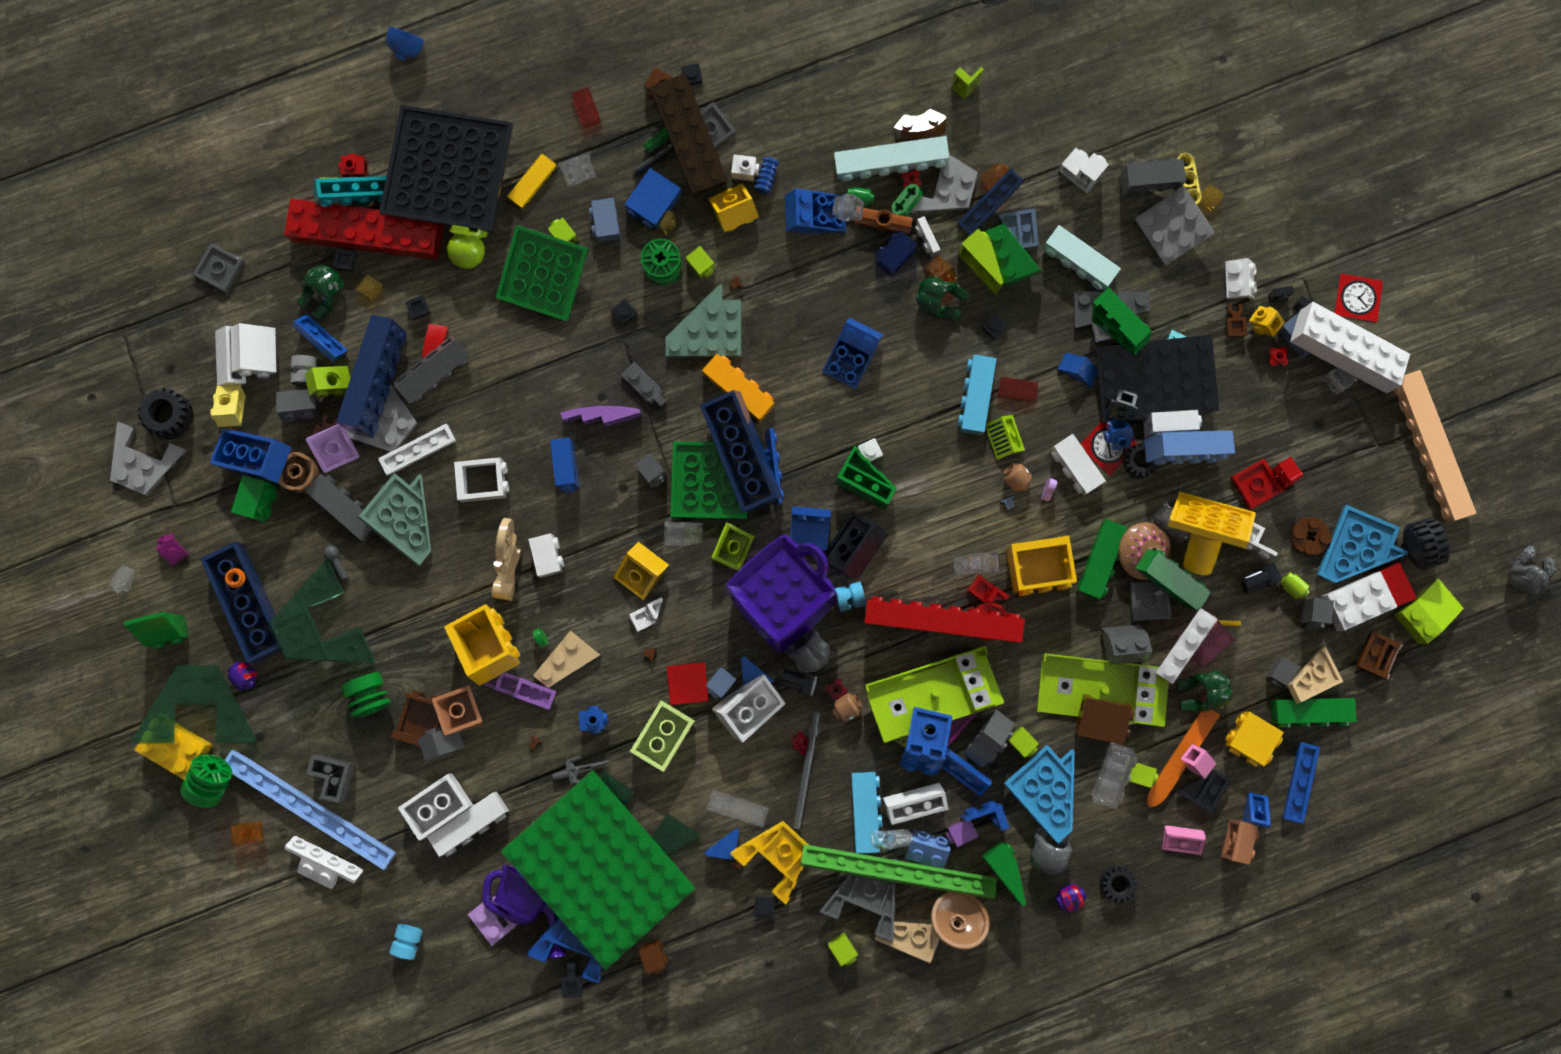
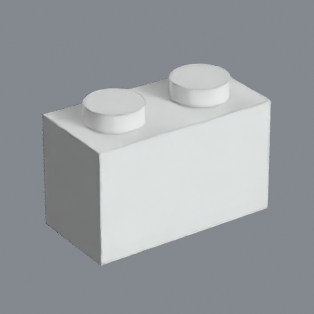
M550 533L529 539L537 576L542 578L562 573L564 561L562 556L558 555L557 549L560 548L558 538H554V535Z

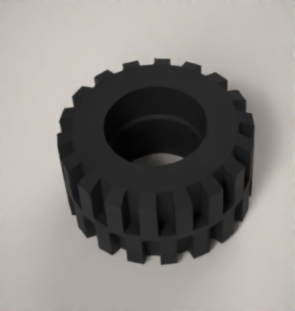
M159 388L158 391L155 389L151 390L152 394H145V400L141 399L140 403L142 406L138 407L137 410L140 412L138 419L142 420L140 424L148 432L165 439H169V437L173 439L177 438V435H183V430L188 431L190 428L188 424L193 422L190 417L194 416V412L190 409L193 407L183 395L168 388ZM171 404L173 407L171 418L164 423H160V410L165 405Z
M1429 517L1404 526L1403 542L1405 550L1409 551L1408 556L1417 568L1426 570L1448 562V559H1450L1448 537L1436 519Z

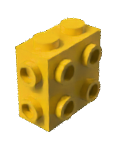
M1251 712L1240 713L1235 721L1237 725L1234 730H1230L1226 736L1227 742L1225 746L1230 748L1229 752L1238 757L1242 755L1247 758L1246 762L1254 767L1269 764L1273 758V750L1275 747H1279L1283 740L1281 736L1284 732Z

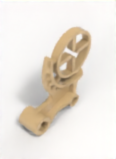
M503 518L497 535L495 550L497 561L494 562V568L498 576L493 583L491 597L512 601L515 590V569L521 558L522 550L516 547L517 536L514 533V521L509 518Z

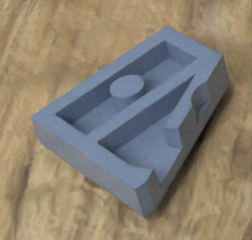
M1035 209L999 214L1003 224L1010 229L1024 249L1039 247Z

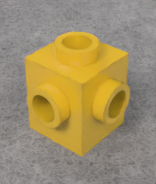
M1262 306L1258 307L1249 320L1257 334H1265L1272 337L1277 334L1285 323L1279 312L1274 308Z

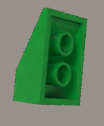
M160 612L123 622L124 626L144 647H152V650L164 648V644L171 643V645L181 644L183 639L189 638L184 615Z
M998 840L980 856L1016 901L1024 906L1026 905L1017 860L1013 856L1015 851L1008 843H1002Z

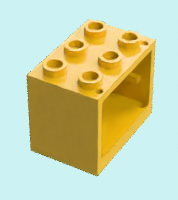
M1069 536L1011 544L1006 548L1013 594L1019 593V596H1025L1034 593V590H1038V593L1050 592L1055 587H1057V591L1071 588L1072 584L1077 582Z
M487 604L444 626L467 677L479 686L521 664L518 659L520 653L516 646L513 647L510 642L513 639L509 631L503 627L505 622L502 616L497 614L494 608L491 609Z

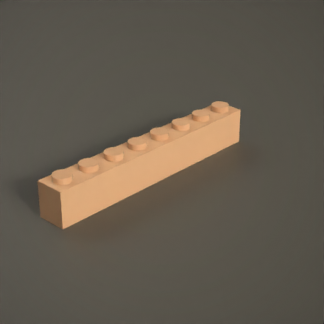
M1421 370L1404 375L1401 386L1393 391L1399 398L1400 409L1406 416L1407 427L1413 434L1414 445L1420 452V461L1427 470V479L1434 488V497L1439 501L1442 517L1449 523L1476 514Z

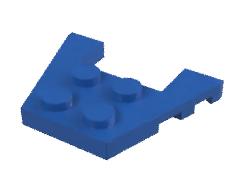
M560 918L552 924L528 952L529 957L545 962L553 943L588 956L590 958L582 973V977L598 984L600 982L602 965Z

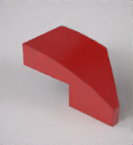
M429 324L424 341L422 359L446 340L449 331L447 326Z
M977 575L967 591L982 602L1005 600L1010 597L981 575Z

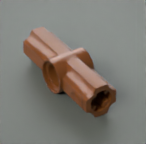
M857 207L854 224L873 227L881 232L892 231L909 235L913 218L891 214L887 210L877 211ZM886 218L888 223L882 224L879 222V219Z

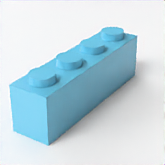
M974 354L972 360H968L967 371H970L969 378H965L963 388L967 389L966 397L962 396L960 406L964 408L963 415H959L957 426H961L960 432L981 436L984 434L997 358Z
M875 772L851 773L855 852H880V847H883V835H879V827H882V816L878 815L877 809L881 807L880 795L877 796L876 788H880L879 776H876Z

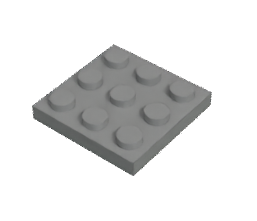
M1182 186L1135 218L1166 266L1215 234L1185 186Z

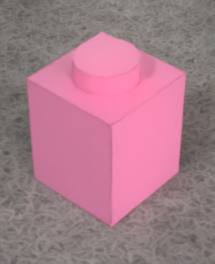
M1191 744L1181 757V760L1191 772L1204 779L1217 764L1206 750L1194 744Z

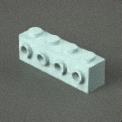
M1058 225L1043 247L1049 256L1058 258L1063 266L1075 270L1080 278L1092 282V286L1098 290L1105 291L1121 269L1060 225Z

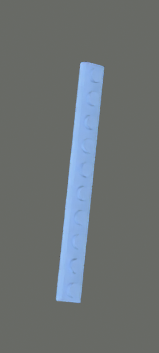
M233 749L226 757L225 761L231 766L233 775L381 869H387L397 852Z

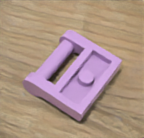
M497 892L490 896V900L493 904L499 906L494 902V898L497 895ZM483 902L468 914L491 946L518 925L506 920L509 925L504 927L497 916L485 908Z

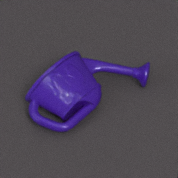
M503 864V870H494L486 876L483 884L482 901L485 908L519 925L534 922L541 911L548 918L549 928L557 920L556 913L515 867ZM496 878H500L494 902L499 906L493 904L490 900L491 884ZM553 943L547 958H559L567 953L560 945Z

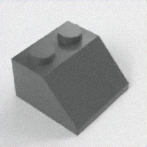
M1140 625L1101 628L1109 665L1145 662L1152 654L1148 633Z

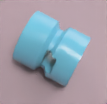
M860 581L850 584L848 588L845 586L834 588L839 596L837 604L840 613L851 610L852 606L859 608L867 605Z
M398 924L394 935L396 941L392 942L389 953L399 958L414 959L418 948L415 944L420 942L423 931L413 926Z

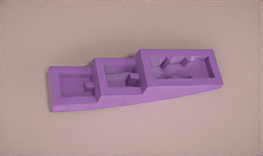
M594 406L560 412L565 423L581 418L585 425L603 420L605 427L642 416L639 409L622 406Z
M507 672L482 684L548 710L556 694L554 690Z

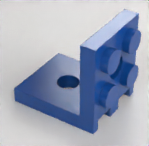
M914 707L907 744L900 758L899 766L908 771L918 770L926 775H937L945 760L953 716ZM932 727L935 733L928 735L925 733L924 728Z

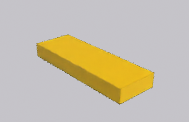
M541 154L508 194V199L523 209L557 168V165Z

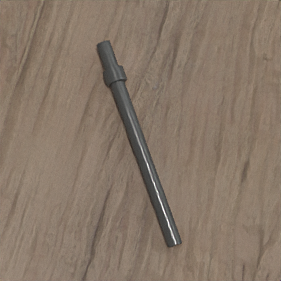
M813 712L811 726L808 727L807 735H809L808 747L806 749L793 824L795 829H801L816 737L819 736L820 731L818 725L821 713Z

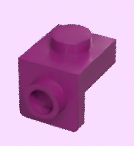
M173 533L168 536L165 534L157 541L156 551L172 567L188 555V552L177 542Z

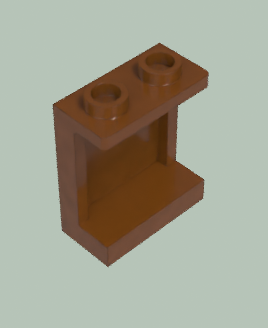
M413 690L412 693L406 692L405 696L407 699L397 729L393 730L391 738L420 746L418 738L425 736L424 732L434 728L438 731L437 728L440 727V722L432 702V698H435V696L426 698L423 697L424 693Z
M1083 693L1075 732L1078 736L1124 745L1125 739L1128 740L1130 734L1128 725L1129 721H1132L1134 717L1133 707L1130 703L1111 702L1093 698L1091 695Z

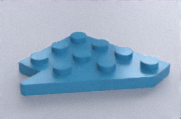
M1344 505L1332 534V540L1326 549L1316 576L1332 583H1337L1407 555L1409 551L1394 545L1400 527L1351 506Z
M1046 745L1003 784L1053 841L1058 844L1073 830L1075 751L1071 749L1060 759Z

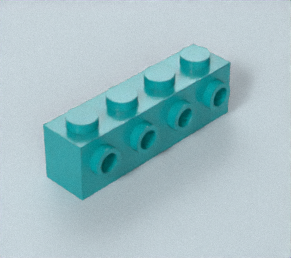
M386 176L315 179L312 185L315 204H321L323 207L331 206L335 203L347 206L356 202L366 205L378 201L381 204Z

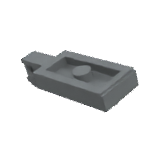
M635 362L621 374L647 402L652 404L655 401L661 408L667 404L666 400L661 396L663 393L661 388Z

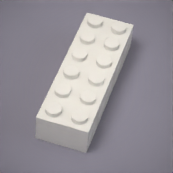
M1314 302L1300 310L1290 340L1291 343L1385 393H1389L1401 386L1410 356L1408 352Z

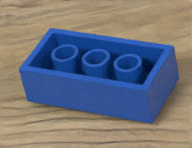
M223 428L209 464L229 472L278 483L291 447L275 439Z

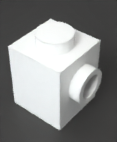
M734 155L731 171L732 179L754 181L755 175L758 176L759 164H756V157Z

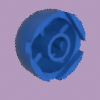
M389 26L386 34V43L388 48L395 53L394 57L405 60L406 57L413 58L423 48L425 39Z

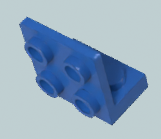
M792 507L790 539L798 546L809 543L826 551L828 547L831 510Z
M993 801L983 803L980 809L974 807L963 811L964 814L960 815L961 819L966 822L989 814L993 826L995 825L1000 830L1009 828L1002 805Z

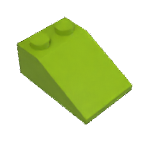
M977 229L961 243L957 255L996 295L1003 284V279L990 237L984 231L981 232Z
M1438 578L1416 595V599L1409 601L1393 615L1418 644H1428L1443 632L1464 608Z

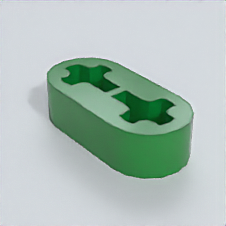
M915 184L908 185L893 202L892 212L896 215L907 216L921 200L922 190Z

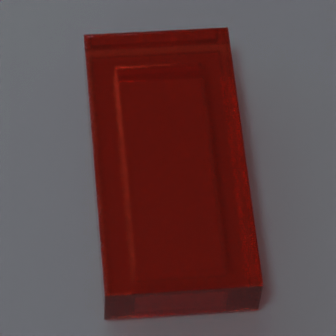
M589 87L571 93L584 129L602 123Z
M1001 376L997 396L1035 402L1038 382Z

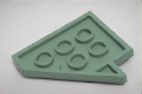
M718 285L666 337V358L714 357L716 354L719 356L724 355L725 357H741V300H722V285Z
M394 473L357 518L418 567L431 552L422 475L418 474L411 484L408 485Z

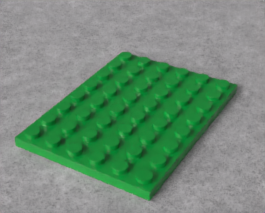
M593 770L501 850L502 854L605 970L696 889Z

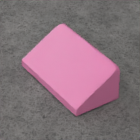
M1165 826L1162 850L1202 855L1206 840L1204 831Z

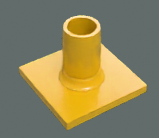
M1179 492L1168 527L1191 533L1184 557V568L1195 574L1209 575L1212 573L1217 561L1222 542L1247 549L1256 513Z

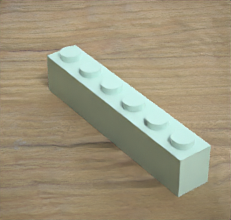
M946 136L834 152L838 180L850 181L855 177L869 178L871 175L876 174L885 176L890 174V172L896 171L898 173H905L910 169L925 170L930 166L940 168L949 164Z

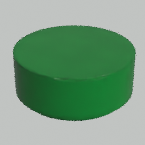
M541 628L533 631V637L539 647L543 648L549 645L548 639Z

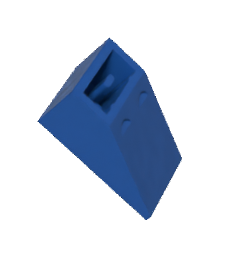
M796 188L785 195L786 232L801 234L846 232L845 196Z
M849 318L845 322L822 372L856 389L883 334Z

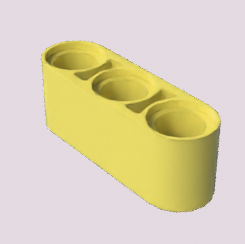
M1182 153L1177 160L1184 159V162L1187 164L1185 175L1191 184L1187 185L1184 183L1183 186H1185L1198 205L1201 200V192L1195 161L1191 154Z

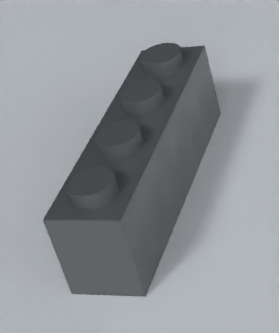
M452 335L396 379L393 384L410 404L413 401L417 402L423 397L424 392L434 389L438 385V381L449 377L453 373L452 370L457 366L461 367L470 356Z
M320 474L305 492L357 538L367 543L376 532L357 518L365 506L357 499L354 502L350 498L351 494L345 488L339 489L335 485L337 481L330 475L326 477Z

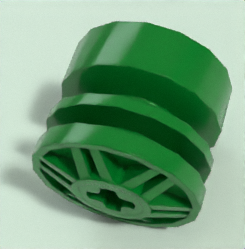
M655 239L644 246L641 252V263L645 275L650 282L658 286H667L674 283L682 272V260L677 246L667 239ZM661 257H664V260L658 262V260H660Z
M380 672L367 674L341 685L340 688L344 699H355V701L347 706L348 709L358 707V709L350 713L352 718L372 715L391 704L390 698L380 699L388 695L387 691H377L378 688L384 685Z
M204 754L195 757L180 788L182 797L197 807L209 808L216 806L220 803L231 779V766L222 758L214 755Z

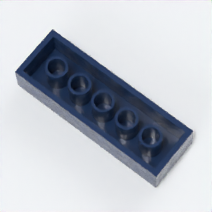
M371 315L336 423L355 435L373 438L377 432L379 418L384 411V403L390 392L389 387L392 379L395 377V368L401 358L403 344H405L407 339V332L391 318Z
M732 390L700 405L741 511L749 513L783 498L741 392Z
M233 542L200 558L247 663L256 664L289 648L290 645L244 545ZM237 568L245 573L246 579L241 587L233 588L227 585L225 576L230 569ZM235 575L233 580L235 582L238 581L239 576Z

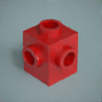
M357 154L341 156V163L338 164L339 174L343 178L368 177L369 162L364 156Z

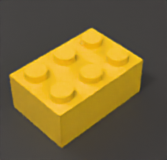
M155 716L136 746L135 751L184 779L192 760L197 756L207 755L213 744L165 716Z

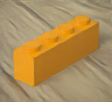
M716 354L702 370L703 375L725 394L732 390L741 392L749 414L760 423L775 406L774 398L769 393L760 391L758 389L760 386L752 379L750 381L744 377L745 373L738 367L736 369L730 365L731 361L727 357Z

